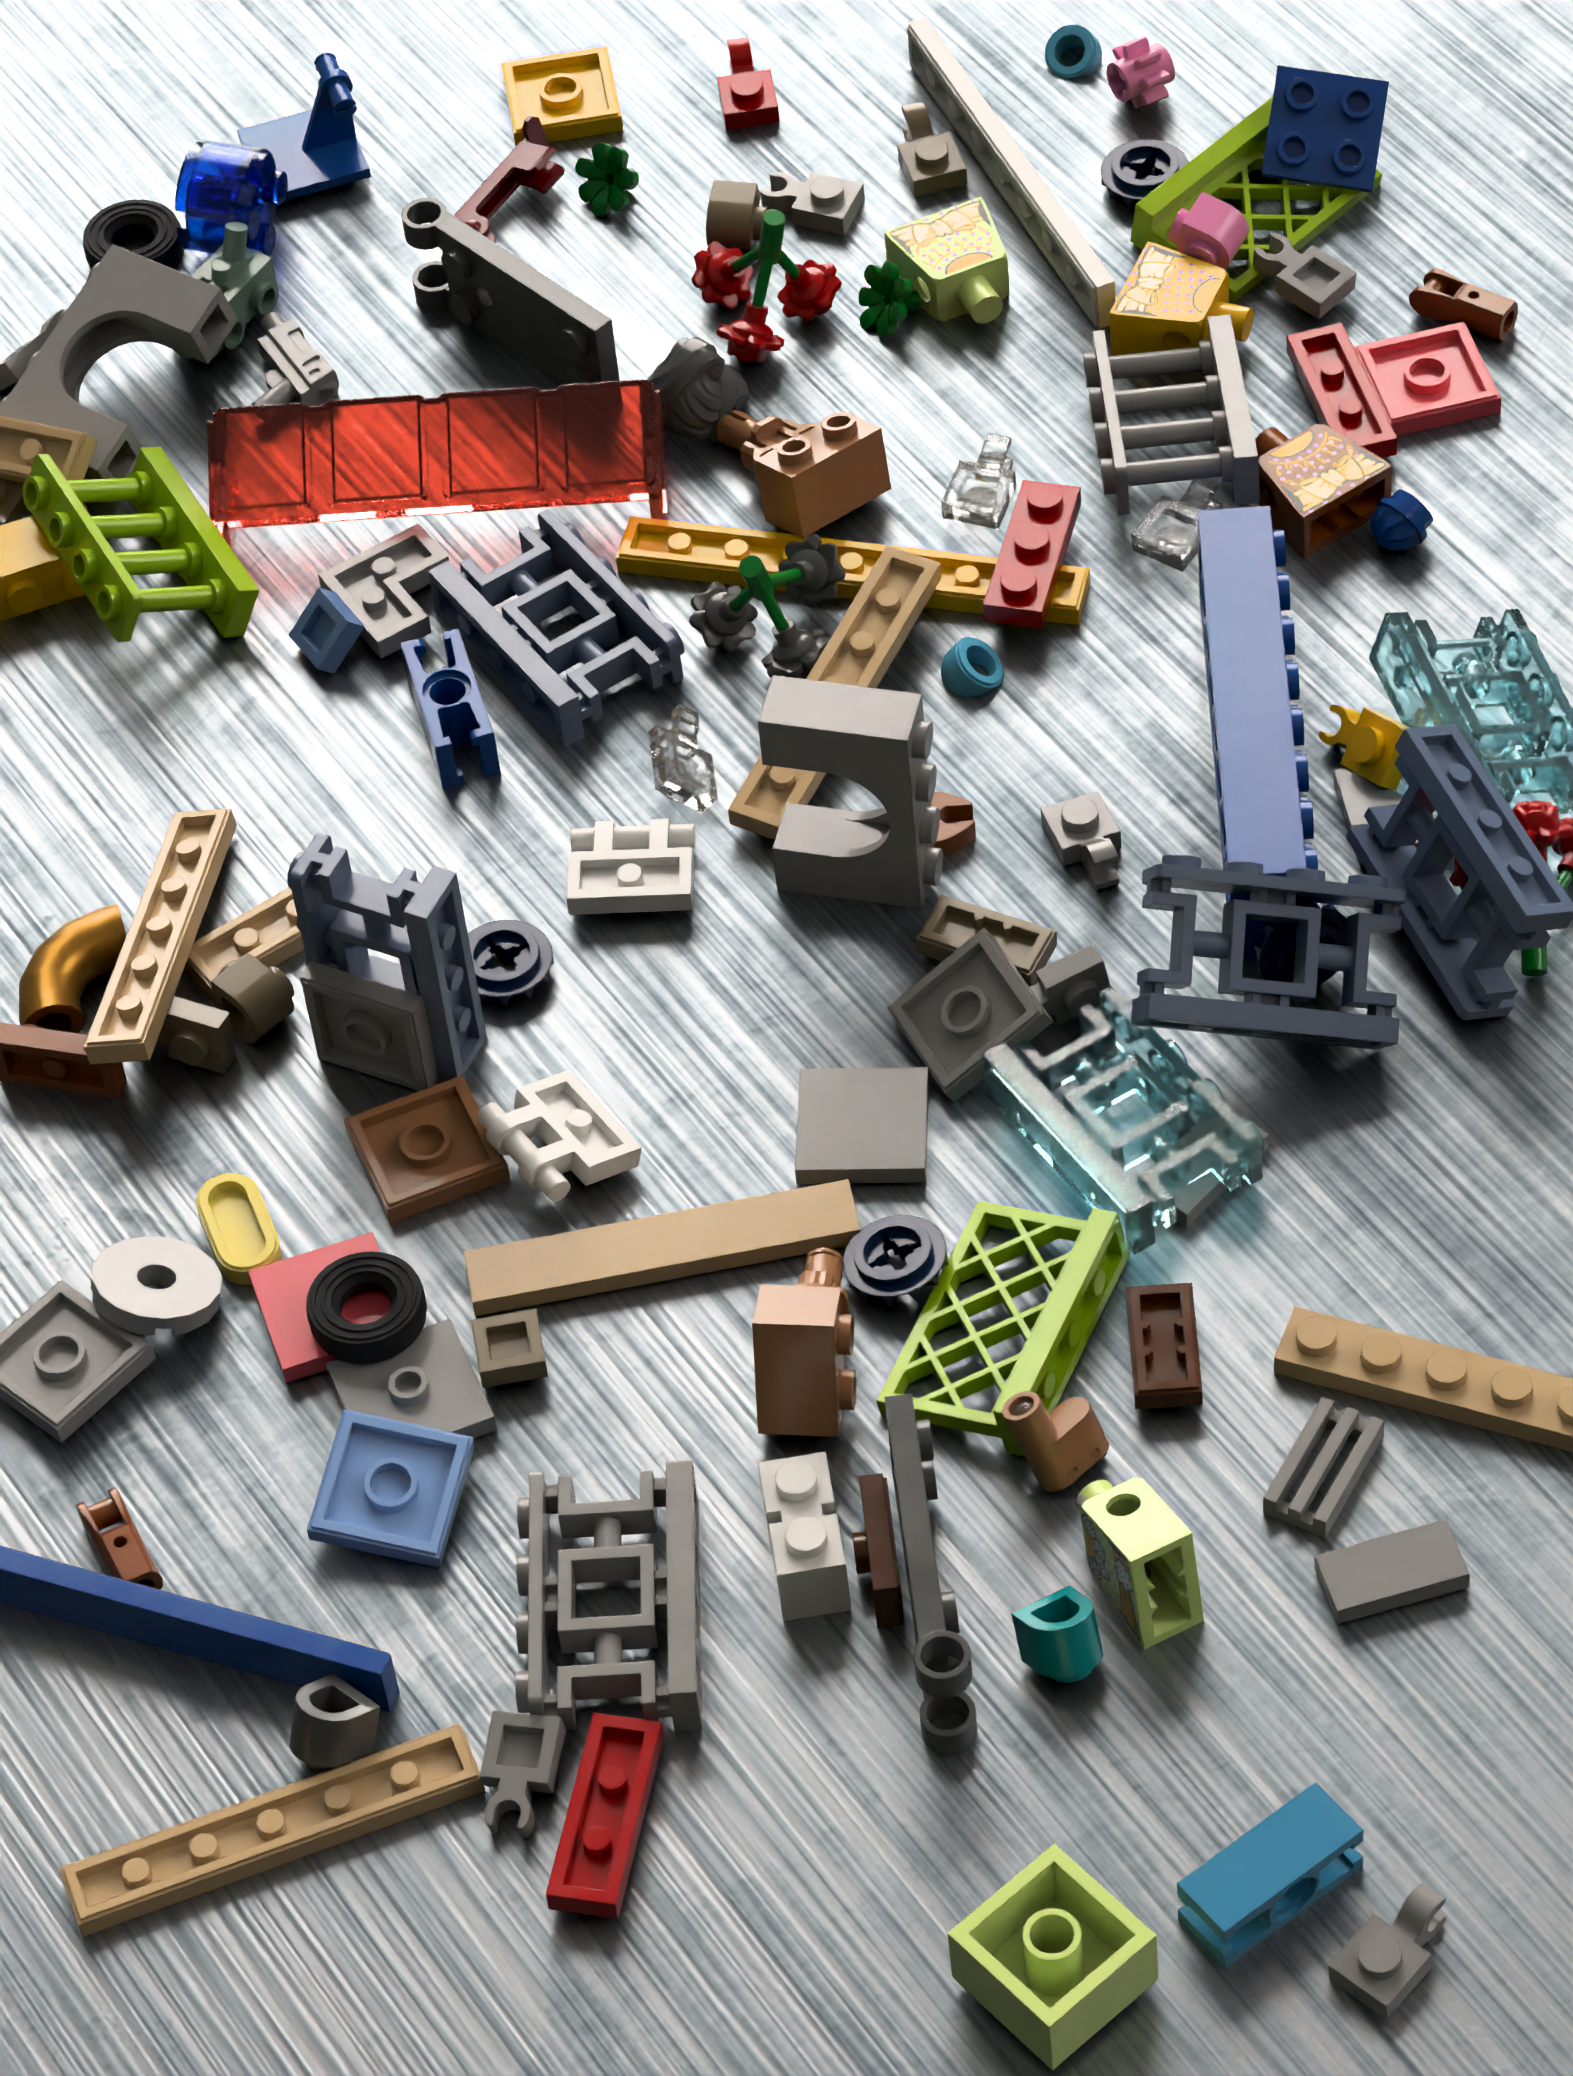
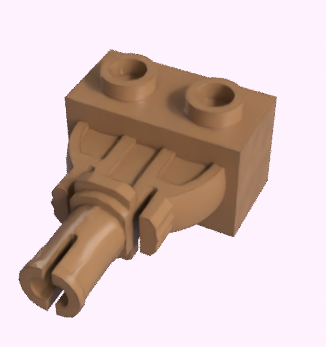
M740 410L731 411V416L725 414L718 422V440L726 446L740 450L743 466L755 474L760 487L765 520L802 539L892 489L882 429L853 414L843 411L825 417L821 423L798 424L789 419L783 421L782 418L777 416H769L758 421Z
M823 1247L810 1251L806 1257L804 1272L799 1275L798 1284L794 1286L760 1284L752 1322L758 1434L839 1437L843 1410L855 1409L856 1370L844 1369V1355H852L854 1316L849 1314V1295L841 1287L844 1271L843 1258L840 1253L833 1249Z

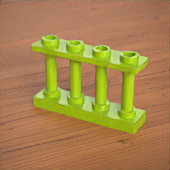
M141 447L133 472L127 478L66 480L49 454H37L35 456L30 476L25 479L23 485L25 506L32 512L47 535L50 544L55 547L71 571L75 582L80 585L96 609L98 617L104 621L117 642H129L131 640L139 613L203 609L208 614L223 638L245 635L259 588L161 447ZM130 501L139 514L90 516L82 503ZM153 536L163 550L114 552L106 539ZM178 573L188 586L139 589L130 575Z

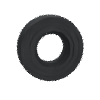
M136 199L112 204L94 215L85 227L83 248L87 263L92 269L95 264L102 260L110 246L118 240L129 235L146 234L153 236L154 241L144 248L131 252L174 269L181 260L184 250V238L180 222L171 209L155 201Z
M370 1251L347 1255L324 1268L310 1286L307 1295L306 1312L311 1332L325 1352L341 1361L369 1364L384 1361L400 1354L417 1339L425 1324L427 1302L421 1280L408 1263L388 1253ZM363 1292H382L392 1300L388 1313L374 1322L355 1324L342 1316V1308L346 1301Z

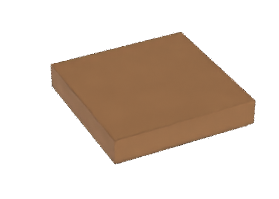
M463 1075L344 1118L346 1133L390 1224L510 1179L508 1165L503 1155L499 1154L487 1141V1130L477 1120L480 1109Z

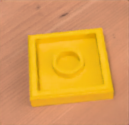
M607 46L501 63L515 146L525 139L522 129L524 120L528 116L539 117L549 143L623 131L622 116Z

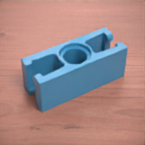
M1315 1782L1177 1883V1895L1184 1904V1906L1178 1909V1920L1226 1969L1363 1868V1856L1355 1847L1363 1842L1364 1830Z

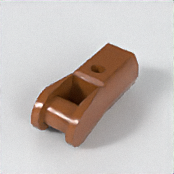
M1438 268L1429 270L1423 279L1424 286L1416 287L1409 295L1410 305L1423 317L1454 324L1465 322L1469 330L1501 342L1512 331L1517 320L1518 303L1516 301L1469 283L1467 284Z
M117 1488L108 1490L109 1498L87 1507L84 1501L76 1504L81 1522L107 1574L161 1590L163 1578ZM118 1522H121V1525H118L102 1533L99 1532L102 1529H105Z

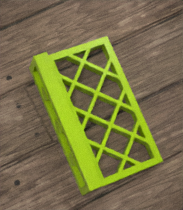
M1273 96L1146 195L1135 206L1130 242L1142 251L1147 242L1156 243L1176 251L1177 243L1168 240V233L1181 208L1190 211L1201 192L1217 199H1241L1242 215L1248 223L1249 233L1245 239V244L1241 245L1233 260H1246L1247 270L1235 280L1229 277V301L1235 303L1267 277L1253 267L1254 248L1259 247L1265 253H1273L1269 251V245L1254 244L1253 230H1283L1284 236L1292 243V247L1299 251L1369 194V192L1322 185L1288 184V180L1279 179V184H1249L1248 174L1253 170H1262ZM1377 169L1373 190L1380 185L1383 174ZM1250 200H1281L1282 214H1251ZM1290 200L1320 201L1321 211L1316 215H1291Z
M978 1201L948 1259L949 1265L944 1267L939 1277L938 1285L934 1286L876 1400L880 1413L886 1414L885 1397L903 1395L909 1383L935 1372L943 1388L921 1398L913 1397L916 1421L929 1419L930 1424L1002 1438L1006 1453L1024 1456L1003 1417V1406L1009 1398L1025 1391L1037 1393L1048 1413L1057 1406L1130 1256L1118 1212L1093 1208L1086 1221ZM989 1225L1015 1230L1018 1237L987 1251H984L980 1244ZM1059 1238L1075 1241L1070 1252L1046 1263L1037 1248ZM1028 1253L1035 1268L1002 1282L994 1267ZM986 1272L993 1287L959 1301L955 1294L959 1284ZM1045 1283L1050 1291L1046 1302L1020 1313L1012 1298ZM1003 1302L1011 1317L977 1332L969 1317ZM961 1322L968 1337L934 1352L930 1345L934 1333ZM1021 1334L1025 1341L1021 1352L994 1364L987 1348ZM978 1353L986 1368L951 1384L943 1368ZM992 1385H996L1000 1393L991 1413L965 1408L961 1402V1399Z

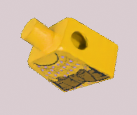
M1147 242L1109 312L1111 355L1198 347V341L1208 340L1207 317L1228 314L1231 315L1235 340L1245 342L1252 329L1254 311L1253 308L1229 303V274L1224 268L1156 243Z

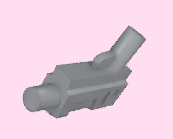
M277 312L265 315L261 321V327L267 335L258 338L257 342L260 356L271 369L265 375L269 390L251 404L254 415L260 421L266 422L294 399L305 411L312 406L316 408L337 395L339 391L337 374L317 349L313 350L305 340L303 331L293 319L285 322Z

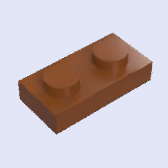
M0 1022V1081L119 1098L126 1081V1075L122 1062L89 1063L83 1048L89 1033L78 1034L44 1029L33 1024L16 1025Z

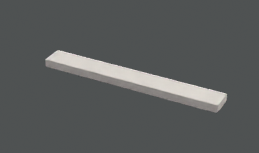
M923 17L909 22L907 34L910 66L1092 324L1098 329L1110 326L1109 312L1116 301L1115 280L928 19Z

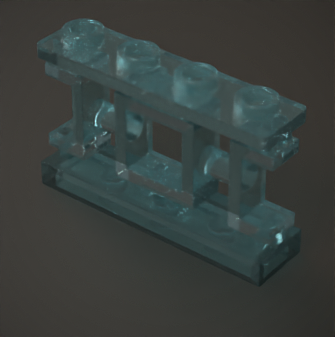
M1506 609L1499 625H1496L1492 616L1481 617L1472 639L1438 641L1427 620H1415L1413 623L1408 612L1385 613L1370 652L1369 660L1402 724L1409 728L1456 724L1509 807L1515 794L1549 792L1560 814H1572L1573 708L1561 688L1558 676L1553 673L1538 645L1536 635L1530 631L1520 610ZM1504 706L1513 724L1482 726L1473 708ZM1485 760H1497V761H1489L1488 764H1487Z
M1109 986L1099 992L1100 1007L1094 1009L1090 1004H1087L1079 1009L1080 1031L1082 1035L1079 1039L1046 1057H1043L1027 1039L1015 1044V1054L1002 1042L982 1053L986 1096L1091 1209L1098 1208L1118 1212L1128 1249L1135 1255L1156 1243L1155 1226L1161 1223L1167 1228L1177 1222L1175 1196L1172 1193L1209 1172H1212L1230 1191L1241 1186V1176L1249 1185L1263 1178L1261 1152L1264 1151L1265 1144L1257 1126L1247 1117L1240 1118L1226 1104L1224 1096L1215 1082L1210 1078L1202 1079L1188 1065L1183 1051L1172 1039L1164 1040L1153 1027L1131 1025L1132 1001L1127 1002L1113 986ZM1117 1046L1128 1059L1104 1072L1099 1065L1117 1056ZM1076 1079L1081 1085L1063 1094L1062 1105L1051 1092ZM1137 1093L1157 1115L1117 1136L1097 1114ZM1199 1122L1209 1133L1182 1150H1179L1174 1145L1181 1137L1191 1132V1124L1194 1126ZM1150 1157L1156 1164L1137 1175V1185L1125 1171Z

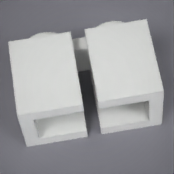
M826 1451L758 1462L764 1511L783 1621L852 1610L846 1560Z

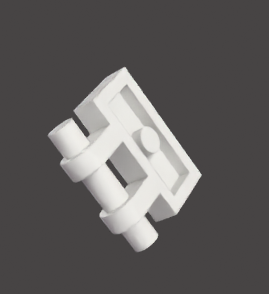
M667 818L651 819L650 825L616 827L615 821H595L594 828H571L572 852H569L566 896L569 915L693 910L694 857L692 848H695L696 845L695 825L670 824V819Z
M570 1070L517 1088L514 1111L505 1113L497 1103L492 1102L482 1107L477 1115V1120L487 1130V1141L499 1154L511 1156L519 1165V1176L532 1190H542L553 1202L563 1199L570 1190V1183L562 1175L565 1172L572 1171L587 1186L639 1166L642 1147ZM539 1135L547 1146L538 1149L529 1138Z

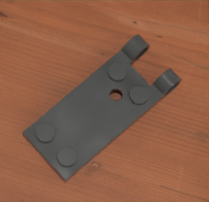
M419 198L411 201L403 208L401 217L406 242L416 249L428 250L439 247L443 251L441 261L424 263L412 275L416 303L421 309L428 312L450 310L460 322L466 325L471 324L568 389L575 399L580 402L589 403L605 415L623 403L612 319L447 212L445 205L441 201L434 198ZM442 285V286H440V287L430 288V287H433V286Z
M912 1393L885 1397L892 1472L916 1639L914 1649L915 1675L919 1687L923 1690L924 1697L919 1712L923 1741L932 1751L943 1755H954L964 1752L974 1743L978 1729L975 1704L970 1696L963 1692L972 1680L971 1650L967 1641L958 1634L959 1623L954 1591L940 1592L928 1500L938 1499L929 1419L916 1421ZM945 1713H955L966 1719L963 1725L953 1730H941L931 1724L937 1716Z

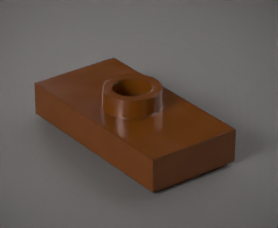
M1192 1283L1125 1287L1135 1409L1203 1405Z
M883 1473L859 1476L865 1531L852 1533L857 1574L871 1573L877 1628L901 1626V1621L904 1620L887 1477L883 1478Z

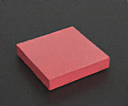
M1465 322L1354 346L1396 437L1501 413V396Z
M373 1232L248 1271L253 1291L286 1383L326 1371V1363L337 1359L320 1347L311 1332L306 1312L308 1291L318 1274L334 1261L359 1252H380ZM363 1292L346 1301L342 1308V1316L355 1324L374 1322L388 1313L392 1300L382 1292Z

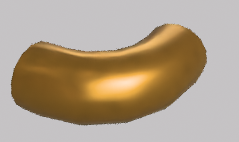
M118 904L99 908L63 924L38 946L19 980L20 1025L33 1024L44 1029L80 1033L84 1026L80 997L85 987L92 980L114 969L127 936Z

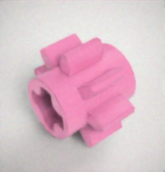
M1143 36L1113 48L1112 51L1117 60L1108 64L1106 75L1110 89L1118 100L1127 102L1132 99L1134 108L1138 109L1169 96L1165 84L1174 80L1175 67L1169 52L1163 45L1155 43L1149 46L1147 37Z

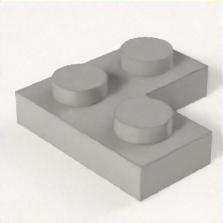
M417 523L318 574L320 587L336 592L365 627L360 636L382 659L401 649L400 643L420 639L432 633L429 616L409 594L429 585L428 571L447 560L449 561V556L424 528Z

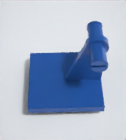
M322 53L314 61L320 79L312 110L237 130L239 141L266 206L282 201H290L300 196L337 186H344L351 182L371 177L369 165L357 140L353 114L356 112L357 106H355L356 102L351 95L353 84L348 73L340 69L337 58L333 53Z
M1278 65L1261 177L1372 193L1389 82Z

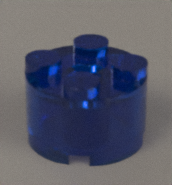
M205 139L198 140L196 143L201 149L199 152L188 151L177 182L175 211L185 212L186 229L176 227L180 244L186 250L213 254L224 243L225 224L240 222L248 227L246 247L256 249L266 256H271L276 242V230L273 225L276 205L283 204L287 195L288 178L286 172L277 171L273 155L268 149Z

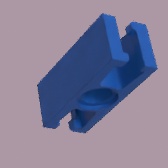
M459 628L442 632L448 665L431 673H426L423 670L421 654L426 653V648L422 639L400 643L408 685L442 789L461 784L464 781L461 767L456 768L452 748L463 747L469 743H472V746L478 747L484 778L501 774L494 731Z

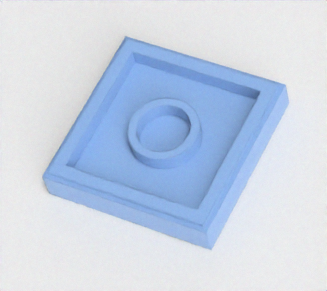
M343 1409L307 1528L309 1540L440 1568L474 1452V1437Z

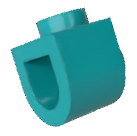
M1070 1585L1011 1613L1021 1660L1041 1675L1053 1678L1058 1682H1075L1088 1676L1092 1669L1101 1662L1103 1649L1093 1603L1088 1597Z

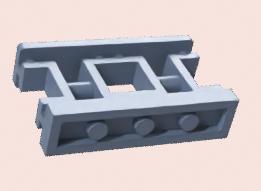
M547 509L538 514V530L533 531L529 526L519 530L522 555L487 574L470 558L460 562V572L447 560L429 570L428 573L435 612L452 630L459 628L464 643L556 740L566 748L585 737L582 720L589 718L595 723L603 718L600 693L635 673L653 690L663 685L662 676L672 685L683 679L681 655L684 654L685 649L677 630L668 622L662 624L650 612L649 606L641 593L636 589L629 590L617 578L609 561L604 556L596 557L585 546L580 533L571 523L563 524ZM554 565L562 572L541 585L538 583L555 574ZM517 595V598L501 606L502 617L495 610L494 606ZM570 605L586 620L583 624L552 641H549L535 626ZM619 631L628 639V641L608 652L603 650L620 640ZM582 662L584 665L566 674L567 685L558 674Z
M1456 724L1406 728L1395 745L1399 756L1394 764L1409 785L1398 805L1369 807L1364 814L1368 824L1352 825L1346 834V839L1369 875L1387 878V888L1406 890L1405 903L1399 905L1398 917H1402V928L1457 1015L1463 1020L1509 1015L1515 1006L1513 997L1518 989L1503 968V965L1513 949L1546 947L1551 939L1546 930L1567 928L1572 921L1573 902ZM1436 810L1438 815L1434 819L1432 814ZM1417 840L1420 843L1418 849L1414 846ZM1453 855L1469 878L1459 896H1457L1443 874ZM1494 903L1499 907L1496 913L1492 909ZM1476 932H1477V934H1478L1479 937H1480V939H1479V941H1478L1477 943H1476L1475 939L1473 938V937L1475 936Z
M316 833L306 850L299 852L292 860L287 877V883L292 890L297 913V928L301 931L306 953V966L310 961L423 996L439 1077L450 1080L461 1075L464 1076L487 1039L457 872L433 865L421 883L418 882L415 870L404 867L394 884L351 871L347 849L337 846L333 849L331 836ZM368 949L397 957L400 964L369 955Z
M1189 855L1162 856V864H1156L1143 870L1142 884L1147 885V891L1143 895L1142 908L1173 911L1169 970L1147 968L1137 973V985H1140L1139 997L1132 999L1131 1025L1375 1050L1398 1044L1400 1018L1392 1017V1008L1397 1005V994L1367 991L1366 988L1370 932L1391 934L1401 930L1402 917H1398L1399 905L1405 903L1406 890L1387 888V878L1375 875L1348 876V883L1325 881V871L1310 868L1287 869L1286 877L1263 874V865L1254 862H1225L1224 870L1201 868V858ZM1171 888L1250 896V901L1234 899L1224 904L1222 933L1195 930L1197 895L1172 893ZM1296 901L1374 909L1373 914L1358 912L1347 917L1345 946L1320 943L1322 908L1296 906ZM1246 919L1297 924L1293 983L1242 978ZM1193 956L1220 959L1218 993L1244 996V1001L1164 994V988L1183 989L1191 986ZM1318 969L1343 971L1341 1006L1366 1008L1367 1015L1289 1007V1001L1306 1002L1316 998Z

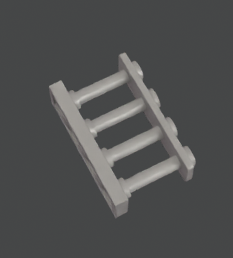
M1230 314L1207 317L1208 340L1198 341V347L1108 356L1104 330L1092 331L1094 352L1083 353L1086 388H1089L1092 423H1095L1097 457L1100 459L1103 494H1115L1118 515L1130 514L1128 486L1220 477L1221 482H1232L1236 505L1260 503L1258 452ZM1200 370L1201 376L1208 375L1205 376V382L1114 391L1112 380ZM1207 405L1208 411H1211V417L1122 427H1120L1118 414ZM1205 441H1214V446H1224L1218 447V453L1128 463H1126L1124 450Z

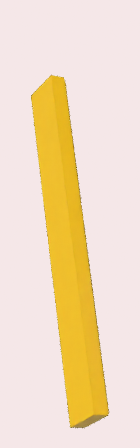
M630 516L616 555L617 571L710 583L718 581L722 584L747 587L739 570V564L743 558L755 555L761 559L768 574L779 572V563L783 559L788 558L785 553L786 545L789 542H802L806 537L802 539L794 534ZM821 538L822 544L833 543L838 549V562L845 570V578L840 582H836L839 590L837 597L854 599L886 545ZM891 546L941 563L942 578L925 605L926 608L984 614L983 602L998 559L997 557ZM1062 565L1045 621L1079 625L1090 586V568ZM786 584L774 586L775 590L786 591Z

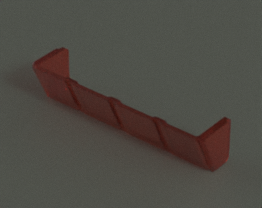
M646 379L564 384L552 390H540L538 387L447 392L436 398H424L421 395L331 400L319 406H308L305 403L229 407L217 409L215 413H212V420L207 421L209 515L234 553L236 528L646 500H649L651 518L664 520V514H668V445L661 390H655L654 383H650Z

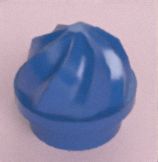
M1399 489L1391 498L1383 497L1377 503V508L1373 513L1370 525L1373 536L1379 546L1391 551L1400 552L1421 544L1427 538L1426 529L1433 522V517L1424 504L1416 497Z

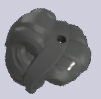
M682 337L673 345L666 359L655 368L645 381L639 397V414L650 417L655 423H662L664 427L679 436L693 440L705 439L709 443L719 442L717 437L719 420L725 414L731 415L732 410L740 409L747 403L749 399V386L738 371L725 363V360L717 353L714 345L698 337L691 339Z

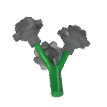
M816 534L808 535L802 542H789L785 548L788 558L783 559L779 563V572L768 574L759 557L755 555L746 556L741 560L739 570L747 587L742 590L739 586L733 585L726 590L722 583L718 581L712 582L706 592L696 594L691 599V606L695 612L689 618L690 625L702 634L705 645L709 648H716L721 643L723 649L727 652H733L738 648L741 641L751 639L756 635V628L751 622L757 617L758 611L748 602L753 598L762 601L774 623L772 633L776 639L772 650L762 659L769 677L784 675L785 677L806 679L829 642V638L826 637L827 634L823 628L810 631L802 628L797 629L792 619H786L773 596L774 586L786 584L787 595L792 599L801 597L806 607H814L821 600L836 598L839 593L836 582L842 581L846 576L845 570L838 562V549L833 543L822 544L820 536Z

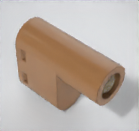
M1025 1391L1009 1398L1003 1406V1417L1040 1487L1044 1491L1057 1492L1067 1488L1107 1454L1110 1445L1097 1416L1085 1398L1073 1397L1067 1399L1048 1413L1037 1393Z

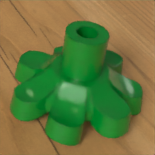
M597 142L592 147L594 160L579 158L575 171L579 176L588 179L587 182L582 183L578 188L581 200L583 202L592 201L591 212L596 216L602 217L610 214L612 209L619 211L629 205L630 199L627 190H632L638 185L639 175L633 168H627L629 155L626 150L615 146L611 147L607 143Z
M885 261L882 268L870 264L864 271V278L871 288L862 287L859 292V304L861 306H869V308L860 315L859 322L864 330L877 327V333L880 337L891 336L896 333L897 322H903L907 312L914 313L919 309L920 295L916 290H912L910 280L899 277V266L897 264Z

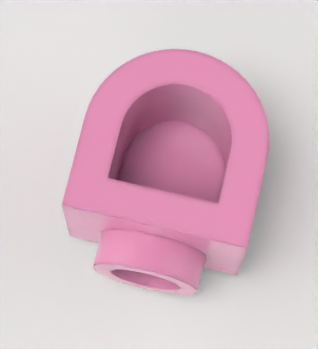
M1201 192L1190 211L1184 208L1180 209L1169 230L1168 240L1177 243V252L1226 270L1249 233V226L1245 217L1235 207Z

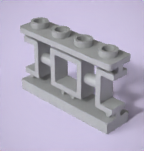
M693 1460L666 1461V1477L654 1478L653 1470L639 1471L640 1499L576 1503L572 1475L558 1476V1484L546 1485L544 1472L529 1473V1497L517 1499L520 1539L529 1538V1554L517 1555L516 1563L519 1596H528V1612H518L516 1614L519 1654H528V1671H516L515 1688L518 1713L561 1717L566 1730H576V1700L641 1696L644 1719L659 1721V1717H672L674 1731L702 1730L699 1498ZM657 1507H666L667 1569L658 1570L654 1544L621 1546V1535L657 1533ZM550 1514H558L562 1539L594 1537V1548L558 1550V1576H550ZM640 1580L641 1614L576 1618V1583ZM667 1621L668 1686L659 1687L655 1661L622 1663V1650L658 1648V1622ZM550 1628H557L562 1654L594 1652V1664L557 1666V1693L549 1694Z

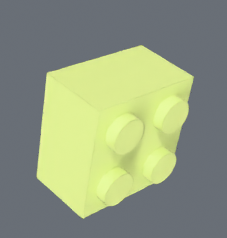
M1056 1844L1050 1846L948 1932L952 1978L1052 2071L1158 1980L1157 1935Z

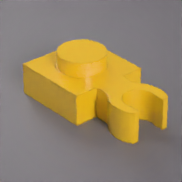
M1331 705L1329 710L1340 716L1341 727L1336 735L1319 731L1318 736L1320 740L1325 744L1346 749L1340 762L1341 765L1378 786L1397 790L1402 775L1394 764L1399 756L1395 745L1404 729L1409 727L1373 709L1363 707L1360 714L1351 708Z

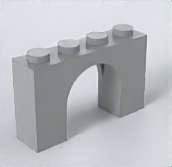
M112 244L102 260L91 269L86 283L71 305L63 310L56 327L43 346L32 355L25 372L10 394L0 402V416L88 433L98 442L84 480L127 478L133 472L142 445L128 424L79 403L80 387L89 369L99 358L112 349L124 344L141 341L164 345L209 364L238 321V318L221 288Z
M773 675L757 721L762 764L824 772L847 778L869 790L884 806L868 811H849L787 802L772 847L777 889L922 909L928 886L938 885L943 867L942 848H934L939 830L940 809L939 807L931 806L936 787L937 769L936 765L927 764L933 741V723L924 721L922 694Z

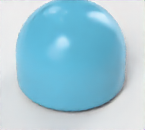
M1075 24L1066 25L1056 30L1049 38L1045 48V60L1047 66L1055 75L1062 78H1079L1092 73L1099 67L1102 60V48L1096 36L1083 26ZM1072 47L1085 48L1084 56L1079 63L1071 67L1062 66L1060 57L1065 50Z
M964 637L945 654L941 664V677L944 685L951 692L960 696L973 697L986 694L997 688L1003 681L1004 670L999 656L988 644L973 637ZM969 662L985 667L989 676L981 675L975 671Z

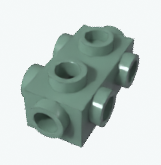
M240 222L225 224L224 243L209 258L205 259L198 270L192 275L194 278L221 288L238 318V321L213 358L223 347L228 349L236 348L243 339L246 324L256 313L262 315L270 313L275 307L279 295L272 258L256 249L246 247L248 227ZM174 350L177 354H179L182 357L191 358L188 355H185L181 352Z

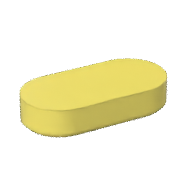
M238 1173L221 1174L203 1184L196 1196V1207L218 1268L228 1281L238 1285H251L249 1270L282 1260L279 1238L259 1188L251 1178Z

